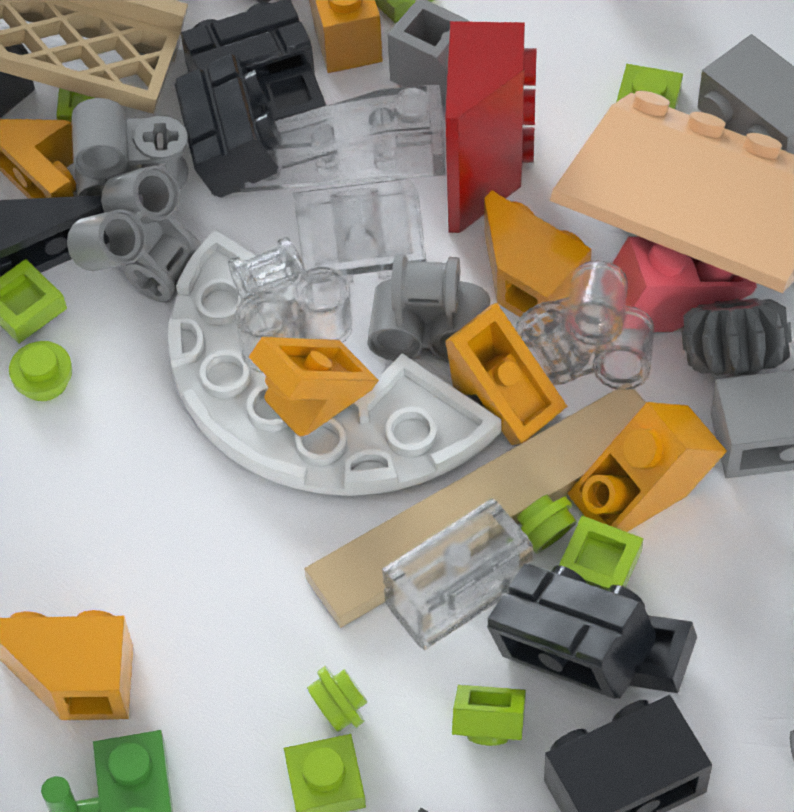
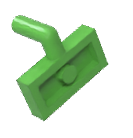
M162 730L93 741L99 797L76 801L68 781L60 776L50 777L43 783L41 788V794L49 812H174L165 740Z

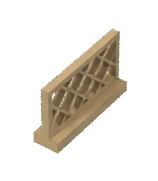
M0 0V19L3 18L10 27L9 29L0 30V72L94 98L110 99L118 102L120 105L154 114L171 63L175 61L179 50L180 33L183 31L188 4L176 0ZM59 34L67 44L48 48L41 38ZM24 43L32 53L19 55L8 52L4 47ZM116 50L124 59L105 64L98 54ZM81 59L89 69L76 71L66 68L62 63ZM137 74L147 85L148 90L123 84L120 79Z

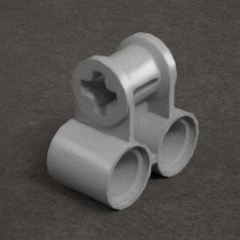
M104 98L85 100L73 109L72 141L76 196L102 195L106 182L113 176L154 165L159 166L162 163H165V169L173 174L178 182L179 190L187 182L188 165L182 155L187 149L188 134L186 128L178 120L167 116L126 119L125 110L118 102ZM159 132L163 134V148L157 147V134Z
M155 165L113 176L106 182L102 190L101 202L104 213L81 218L72 225L67 238L69 255L76 265L88 271L94 272L118 266L126 274L129 282L140 293L155 301L167 302L175 293L174 283L182 274L194 252L201 245L198 239L189 230L181 226L172 216L180 203L178 182L173 174L164 167ZM138 189L142 193L143 205L139 200ZM104 231L106 232V234H107L108 237H109V241H110V248H109V250H108V248L106 247L105 242H104V238H103V237H104Z
M395 254L391 279L385 280L375 287L367 345L375 355L386 360L395 361L402 353L413 359L422 352V348L430 349L431 353L438 359L449 363L445 341L489 307L490 296L482 287L474 283L460 281L459 257H449L446 263L408 261L405 254Z

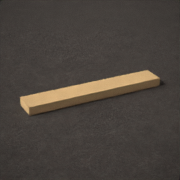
M629 382L305 567L306 580L338 626L342 628L520 524L517 520L518 515L542 496L548 494L553 502L567 496V493L646 402Z

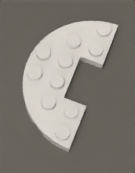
M214 229L201 243L185 266L176 286L178 294L173 305L171 318H168V348L178 392L188 413L205 436L230 459L249 471L278 484L319 494L344 496L379 494L412 487L442 476L466 463L501 434V419L402 353L378 377L379 381L372 391L310 434L298 436L265 401L264 396L269 388L265 383L266 375L252 362L249 356L261 337H276L308 305L307 289L217 229Z

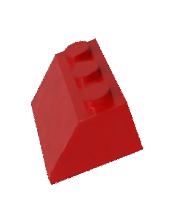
M450 21L445 115L448 233H461L484 215V198L491 190L504 198L521 187L522 163H534L535 127H523V125H535L536 89L524 88V86H536L537 48H524L525 22Z

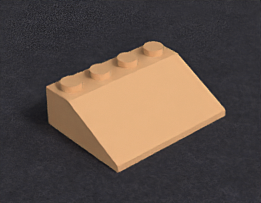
M637 91L635 94L630 93L611 105L553 188L550 201L784 293L794 282V154L781 150L782 144L770 136L759 133H748L747 136L728 130L724 128L726 123L714 115L704 112H692L689 115L670 108L668 99L652 92Z

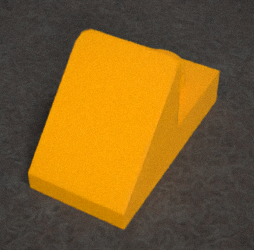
M0 119V171L28 199L74 197L73 192L76 191V182L67 169L68 166L73 164L72 123L66 120Z
M498 303L491 304L445 341L453 387L466 396L476 394L485 408L501 419V431L511 445H520L527 441L568 407Z
M261 337L249 356L252 362L266 375L265 383L269 388L264 396L265 401L298 436L308 435L372 391L379 381L340 340Z

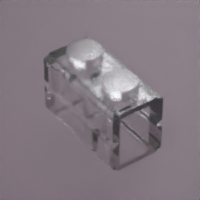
M491 498L384 567L382 574L383 584L385 585V603L417 645L425 651L499 602L503 593L509 594V585L523 564H531L530 561L533 560V545L528 536L501 505Z

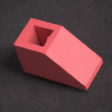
M628 236L600 283L617 332H674L684 327L683 315L692 308H696L701 304H712L715 301L741 300L752 295L757 288L756 283L642 237Z

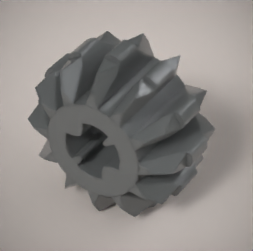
M753 298L715 301L712 304L698 305L683 315L684 330L681 331L683 350H686L688 365L701 374L738 375L745 372H759L762 369H774L790 358L789 343L792 342L791 322H787L786 307L772 299L759 300Z

